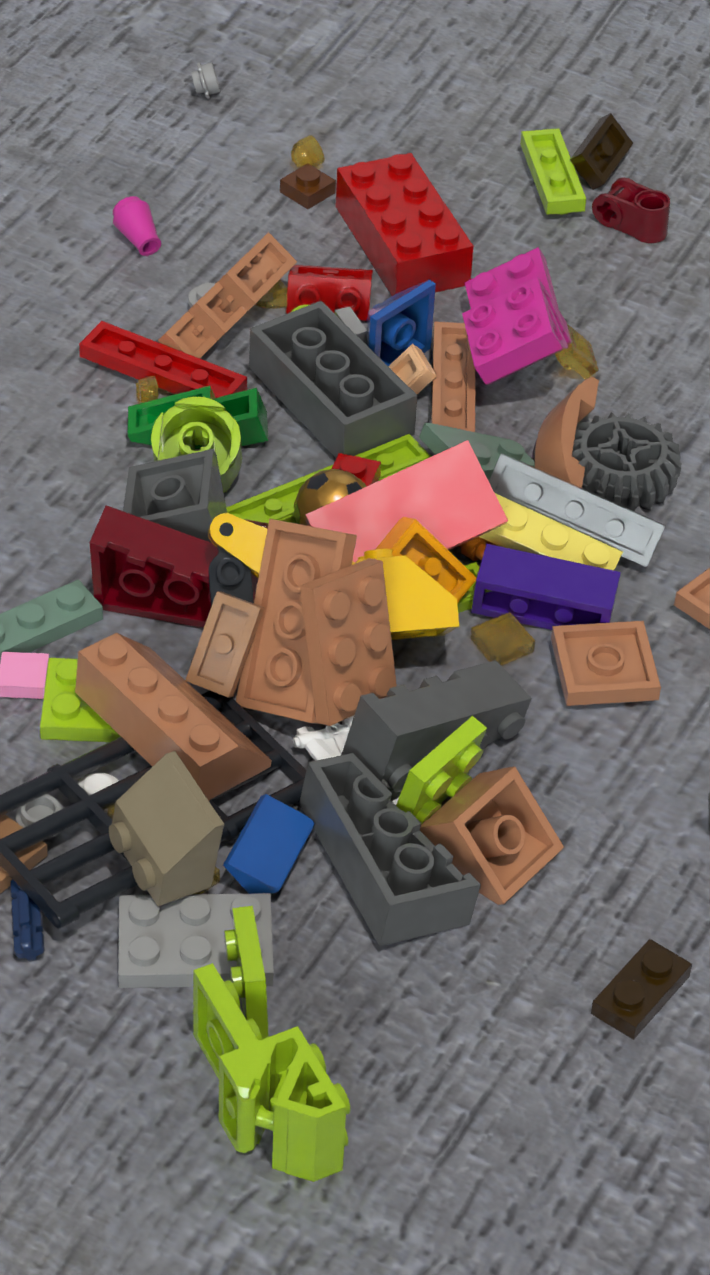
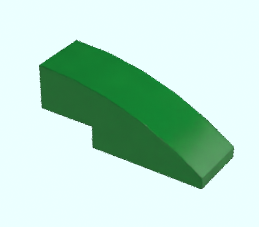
M206 386L128 406V437L131 442L152 445L151 434L156 419L162 412L164 414L168 409L175 406V402L188 397H206L223 405L225 410L235 418L239 425L241 446L268 441L267 410L257 388L215 398L211 386ZM195 445V449L203 447L202 445Z

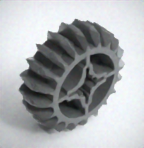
M611 412L607 419L595 415L591 423L581 422L579 429L575 433L572 457L580 461L578 464L585 467L583 489L633 511L638 506L650 510L654 502L664 503L666 496L673 494L682 465L680 462L679 444L673 442L672 433L662 432L660 423L650 425L647 424L646 416L637 420L632 419L629 412L625 417H616Z

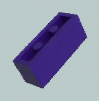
M486 544L476 579L471 613L552 630V626L610 623L621 572Z

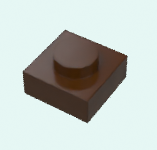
M308 163L280 179V193L306 209L312 208L336 192V180Z

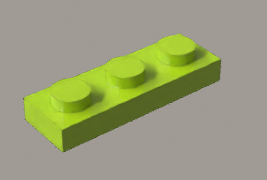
M560 129L521 131L520 145L546 215L584 212L586 196L574 165L570 161L571 158Z

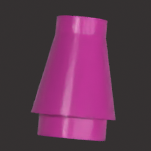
M136 196L126 197L119 201L113 209L114 226L138 249L141 255L149 256L157 252L161 247V240L157 235L148 203Z

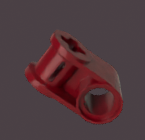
M623 177L617 179L612 184L608 193L600 194L593 200L592 212L595 218L606 227L614 228L644 243L661 242L668 235L670 198L662 191L650 189L629 178Z

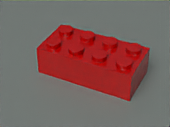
M412 153L396 154L388 158L358 162L354 165L337 168L336 208L391 296L427 280L436 283L435 293L463 287L465 282L471 280L474 246Z

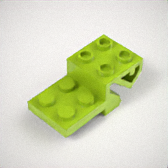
M213 963L193 970V1035L219 1079V1122L235 1150L249 1153V1151L255 1148L256 1144L260 1143L265 1129L273 1131L272 1169L312 1182L342 1171L344 1147L348 1146L349 1142L345 1124L346 1115L350 1114V1103L341 1084H333L327 1075L324 1057L319 1047L315 1043L309 1044L298 1026L262 1039L256 1022L252 1018L246 1020L241 1012L239 996L233 983L230 980L223 981Z

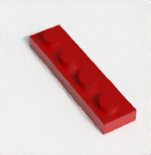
M101 321L79 343L80 357L174 394L211 386L215 398L247 390V376Z

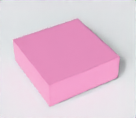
M2 652L0 662V697L44 699L49 654Z

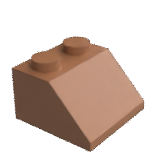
M515 766L479 773L420 827V831L434 846L441 843L454 856L452 864L463 875L470 873L481 884L479 893L497 905L506 903L564 848Z

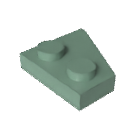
M424 423L419 436L435 454L468 440L488 481L502 453L535 467V461L525 453L523 446L510 439L433 423Z

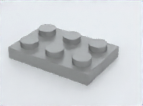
M271 893L191 894L161 906L156 905L151 895H119V988L193 987V970L211 963L214 964L223 981H231L230 967H236L237 962L227 961L224 930L233 929L232 908L253 906L266 986H273Z

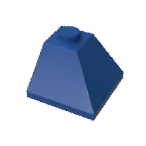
M431 280L396 293L368 311L367 346L387 366L396 360L412 343L420 348L423 353L431 349L436 283Z

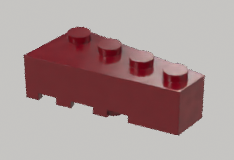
M106 505L89 542L93 594L103 606V610L204 628L211 609L208 568L212 560L218 555V548L211 542ZM251 574L253 598L255 600L258 578Z

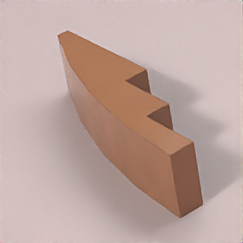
M268 232L158 342L201 358L297 261Z

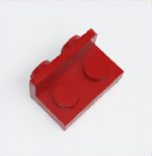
M294 265L288 274L287 314L291 313L294 308L300 305H311L322 301L334 314L335 310L350 306L359 320L366 321L368 311L370 310L373 270Z

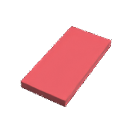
M468 440L314 510L304 517L308 526L357 535L353 562H356L358 557L364 556L365 551L375 550L402 517L416 519L448 550L508 522Z

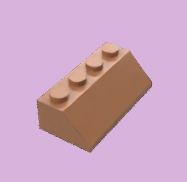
M115 633L78 651L75 693L152 767L165 754L175 751L208 801L271 767L272 760L151 648L119 633Z

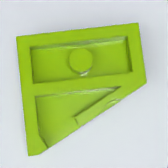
M253 906L232 908L233 929L224 930L227 961L237 962L236 967H230L231 982L239 998H241L244 1017L246 1020L252 1018L256 1022L262 1039L269 1037L266 977Z

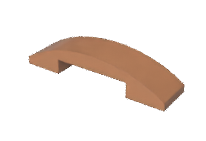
M593 376L580 383L549 412L540 427L535 447V468L581 488L585 467L578 464L580 461L572 457L577 424L595 408L599 380Z

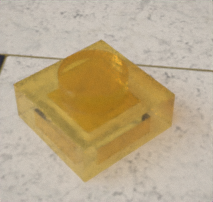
M567 324L571 343L568 346L569 348L556 353L555 356L566 370L570 371L573 369L586 380L599 371L592 345Z

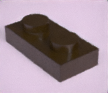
M610 113L598 120L570 161L576 167L580 176L594 190L605 184L633 142Z
M649 939L593 1000L591 1014L634 1040L690 977L692 963Z

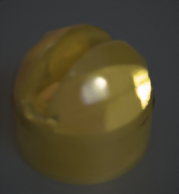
M312 135L300 139L292 147L291 158L297 167H302L307 163L317 167L325 161L321 146Z

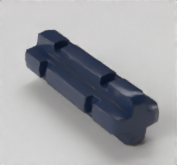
M12 879L10 882L11 897L13 898L14 954L18 958H26L29 962L38 959V955L45 951L44 934L42 933L44 932L42 910Z

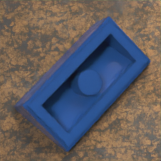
M267 794L262 795L223 866L248 894L276 893L287 878L315 822L305 814Z

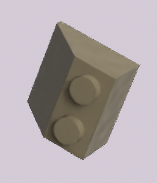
M173 751L165 754L116 801L113 821L109 826V837L114 849L118 853H124L131 864L138 886L142 890H147L156 905L161 906L211 887L224 823L177 753Z

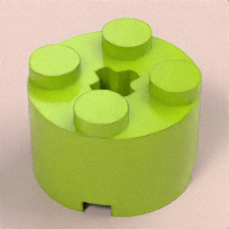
M188 397L175 402V406L168 409L164 414L162 412L156 419L151 434L154 462L214 449L217 455L223 493L227 492L240 471L242 447L239 425L235 418L225 410V407L210 398ZM195 445L203 446L199 451H194Z

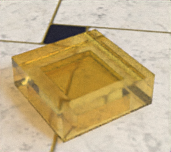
M511 612L471 628L470 639L490 662L496 660L500 665H503L534 652L535 640Z

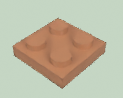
M644 621L552 626L551 641L566 706L659 700L661 686Z

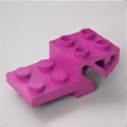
M539 247L525 254H520L512 260L487 272L480 273L475 278L465 282L471 309L462 313L474 367L486 385L497 382L569 348L571 338L568 326L559 311L546 258Z

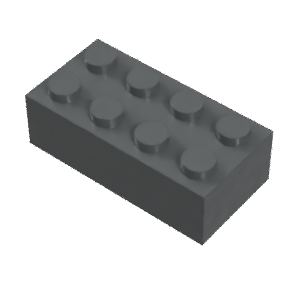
M322 301L250 328L249 368L336 458L339 453L355 456L407 434L415 435L417 394Z

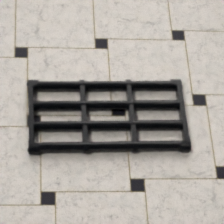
M213 691L203 693L202 696L217 710H220L239 731L272 760L270 768L209 800L224 823L221 842L224 840L231 841L239 836V832L244 828L257 802L227 816L213 800L279 768L293 783L269 796L291 806L300 801L306 769L248 714L233 697L228 698ZM122 737L61 766L59 764L53 765L47 769L46 773L0 795V816L56 789H59L72 803L0 839V866L45 913V916L57 929L78 920L80 914L138 885L133 875L132 866L61 902H58L44 887V885L115 850L109 837V826L112 824L113 819L104 810L115 805L116 801L152 766L142 769L92 795H89L75 780L136 751ZM85 819H88L102 834L32 870H29L15 855ZM120 853L127 860L124 853Z

